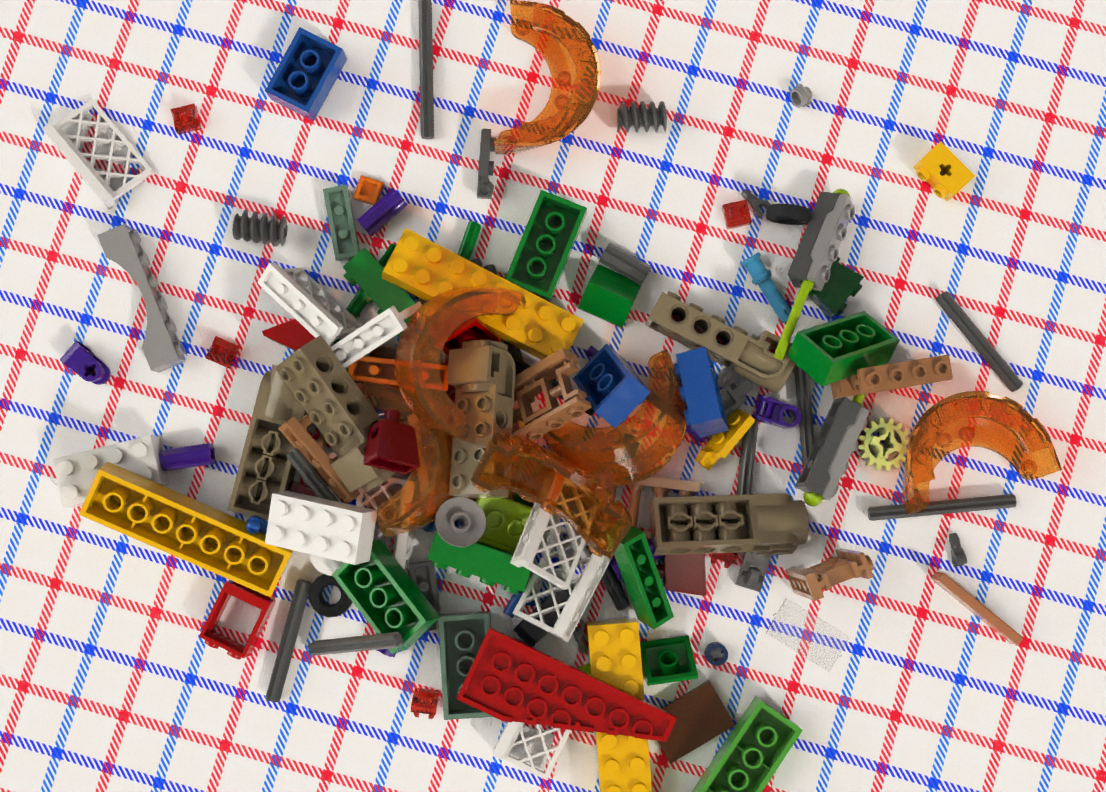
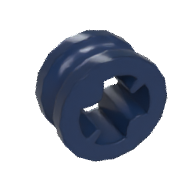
M712 642L705 648V658L710 664L720 666L727 661L728 651L721 643ZM717 647L721 648L722 657L712 660L713 656L710 654V651L716 650Z

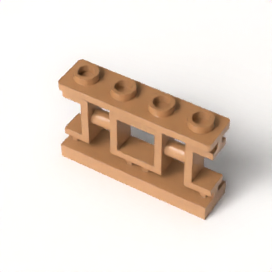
M561 348L515 376L514 401H518L519 408L514 410L513 407L511 452L519 451L531 441L541 439L547 432L561 428L563 423L572 418L582 416L585 411L592 407L591 403L585 400L587 397L586 392L579 389L573 391L569 376L579 371L578 366H576L579 364L576 354ZM557 377L559 385L553 387L550 380ZM543 392L546 407L533 414L530 399ZM562 395L566 403L559 406L557 397ZM522 418L525 426L519 429L517 420Z
M949 355L857 369V375L831 383L833 399L952 380Z
M839 548L835 550L837 557H830L828 560L809 568L793 566L786 569L785 572L795 594L816 601L824 598L822 589H832V586L851 578H873L872 570H874V565L871 558L863 552Z

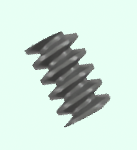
M621 101L619 108H617V133H619L621 126H624L626 133H629L631 126H634L636 133L639 132L641 126L644 127L645 133H648L650 126H653L655 133H658L660 126H663L666 132L667 110L664 102L660 101L658 108H656L654 101H650L648 108H646L645 102L641 101L637 108L635 102L631 101L629 108H627L625 102Z
M244 210L242 216H239L237 213L234 217L233 238L236 240L243 238L247 242L252 239L254 243L262 241L264 245H268L271 242L276 247L281 243V246H284L288 231L287 219L283 216L279 223L277 222V216L273 215L271 221H268L267 213H263L261 219H258L256 211L249 218L248 210Z

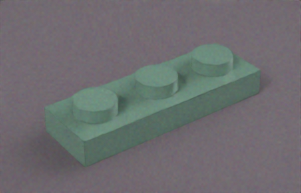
M347 184L325 188L323 193L335 260L338 262L352 259L360 252L349 188Z

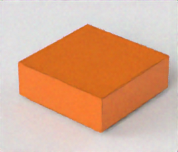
M361 175L353 198L354 200L374 205L380 200L385 184L384 182Z

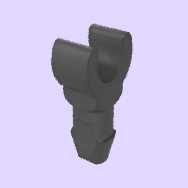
M746 189L741 193L742 197L750 204L757 218L763 216L758 209L759 206H764L767 209L771 205L768 201L757 198Z
M957 533L949 534L953 567L967 564L966 555L963 548H961L960 538Z
M580 619L581 628L578 631L574 630L573 635L580 652L583 654L587 652L583 633L585 624Z

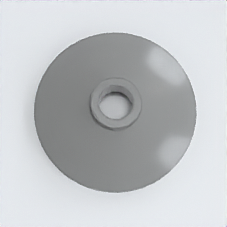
M454 497L448 499L439 507L435 516V527L439 536L446 543L455 547H467L473 545L482 537L486 528V517L482 508L475 501L465 497ZM461 521L463 528H457L455 522Z

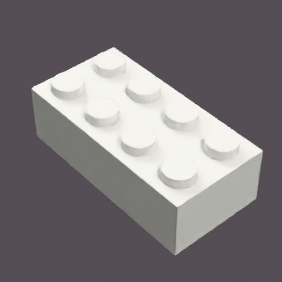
M149 435L52 459L62 507L75 508L83 506L98 469L106 462L115 464L162 486L169 485L168 472L163 471L160 465L159 455L160 450H163L160 437Z
M291 491L272 493L265 544L353 565L368 562L371 556L377 510Z

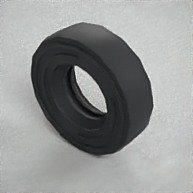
M772 204L766 210V219L779 224L804 225L808 224L811 217V210L809 208L793 204Z
M323 574L317 577L311 584L309 602L319 615L337 617L345 613L352 605L351 599L333 576ZM328 585L338 587L341 592L340 600L336 604H328L322 598L323 589Z

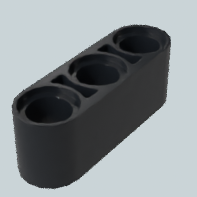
M568 589L555 593L558 604L566 602L570 597ZM551 594L540 603L542 610L555 606ZM537 607L528 615L538 612ZM556 611L543 615L546 625L552 628L558 619ZM522 620L513 629L519 638L531 647L548 633L525 620Z

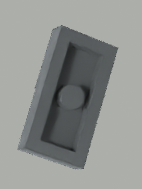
M744 552L735 585L760 592L771 555H758V552Z

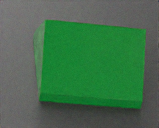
M598 264L587 284L578 309L623 328L641 286L621 274Z
M689 635L640 642L644 677L647 686L698 679Z

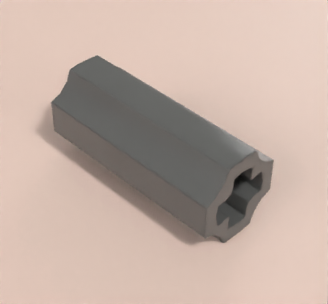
M611 242L607 245L599 260L600 263L640 286L652 266Z

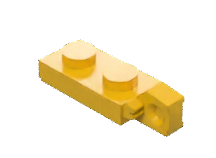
M736 409L727 417L729 431L713 434L711 440L704 449H701L695 460L709 471L721 457L726 458L753 425L755 419L746 412Z

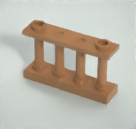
M305 415L301 420H297L294 416L291 417L278 429L295 449H299L320 478L342 503L347 504L353 501L360 493L358 490L350 493L332 468L331 463L337 460L338 456L331 459L323 451V447L327 444L323 434L316 440L307 432V427L313 423L309 415Z
M601 470L600 481H605L604 486H607L603 524L602 526L594 525V530L599 531V536L607 537L620 529L612 527L616 489L619 488L620 483L629 484V489H631L628 524L637 528L641 491H644V486L654 487L656 497H666L669 489L679 490L678 495L685 497L693 496V492H700L701 482ZM644 531L645 536L651 537V531Z

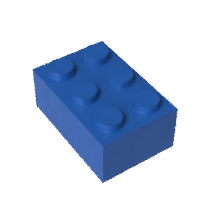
M299 27L265 92L272 101L314 121L347 61L344 50Z
M607 343L572 378L578 388L586 392V400L591 403L594 412L614 428L624 422L629 414L639 404L643 403L650 394V390L628 362Z
M706 347L676 354L678 363H674V369L677 378H680L683 385L679 387L682 401H685L688 410H684L687 425H690L691 430L696 431L700 438L729 431L714 363Z

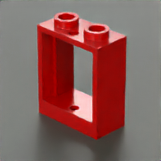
M232 580L226 581L199 637L204 639V643L212 648L218 649L221 647L227 650V655L235 659L246 658L251 655L276 600ZM231 595L262 610L245 646L214 631Z

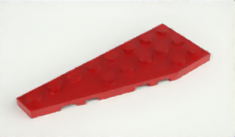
M489 627L456 698L504 722L514 721L528 725L553 726V728L591 733L601 732L615 736L625 735L667 742L677 720L676 715L492 627Z

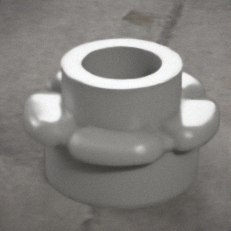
M802 84L796 85V88L790 92L791 101L797 108L809 106L812 99L810 88L807 86L803 87Z

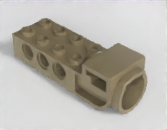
M670 291L667 294L661 293L645 326L691 350L706 347L714 362L775 394L780 392L795 366V362L787 356L792 343H789L783 360L776 359L774 354L768 351V348L776 350L780 340L779 336L765 330L759 336L752 333L749 337L746 330L737 326L731 328L725 324L726 321L723 318L714 314L710 317L703 313V308L693 303L689 305L680 301L681 297ZM671 314L679 315L681 322L674 321ZM694 325L700 326L703 333H697L694 330ZM716 337H721L725 345H720L716 341Z
M321 335L299 348L275 367L280 378L287 384L296 400L302 405L311 421L317 426L325 437L326 442L337 454L338 458L331 463V466L350 493L361 487L366 493L395 474V472L363 465L369 429L379 422L381 418Z
M472 340L462 342V348L449 350L447 384L454 386L456 389L449 495L469 499L508 498L516 371L514 359L508 352V345L490 340Z
M272 365L271 371H267L261 380L228 506L229 511L248 516L258 515L267 521L272 493L290 491L296 473L295 467L286 456L295 448L278 428L293 416L297 420H301L307 415V412L296 400L287 384L280 378L279 373L275 369L277 365Z
M789 494L652 498L649 506L653 556L758 552V555L793 554L799 547V544H806L808 539L809 521L806 505L802 500H793Z

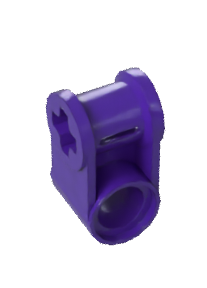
M77 340L60 358V361L85 381L101 385L105 384L110 378L111 372L109 367L97 358L89 348Z
M757 395V407L755 413L751 414L755 420L783 429H790L799 424L801 412L797 407L780 402L769 396ZM784 411H790L794 414L793 423L789 424L783 420L782 415Z

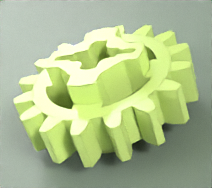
M878 418L877 424L873 420L869 421V428L865 427L862 431L864 435L859 436L857 439L861 441V445H858L856 449L863 452L859 458H867L865 465L871 466L874 464L875 471H880L882 466L884 472L890 471L891 466L894 469H898L900 467L898 461L906 462L907 459L903 455L911 453V450L906 448V444L912 443V440L905 439L909 431L900 430L902 423L893 425L892 418L887 419L886 423L883 418ZM882 428L879 435L871 436L875 430ZM884 440V443L887 444L888 447L886 449H883V446L880 445V441ZM869 446L871 447V449H872V451H873V453H874L873 455L871 454V452H870V450H869ZM897 453L891 460L885 461L888 459L889 454Z

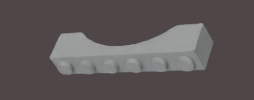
M123 224L98 234L97 236L106 258L114 261L126 270L142 293L147 314L146 335L142 350L150 370L159 373L186 362L183 356L186 354L185 348L180 340L177 341L174 333L177 331L175 323L167 316L165 311L168 309L167 303L163 296H159L157 291L159 283L155 275L149 271L148 265H150L147 254L140 248L141 238L137 230Z

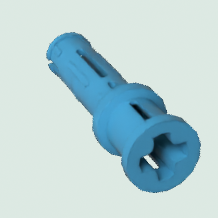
M758 252L740 264L742 267H746L753 278L752 283L760 287L780 319L781 324L788 320L791 309L771 279L772 272L767 270L760 259L761 254Z

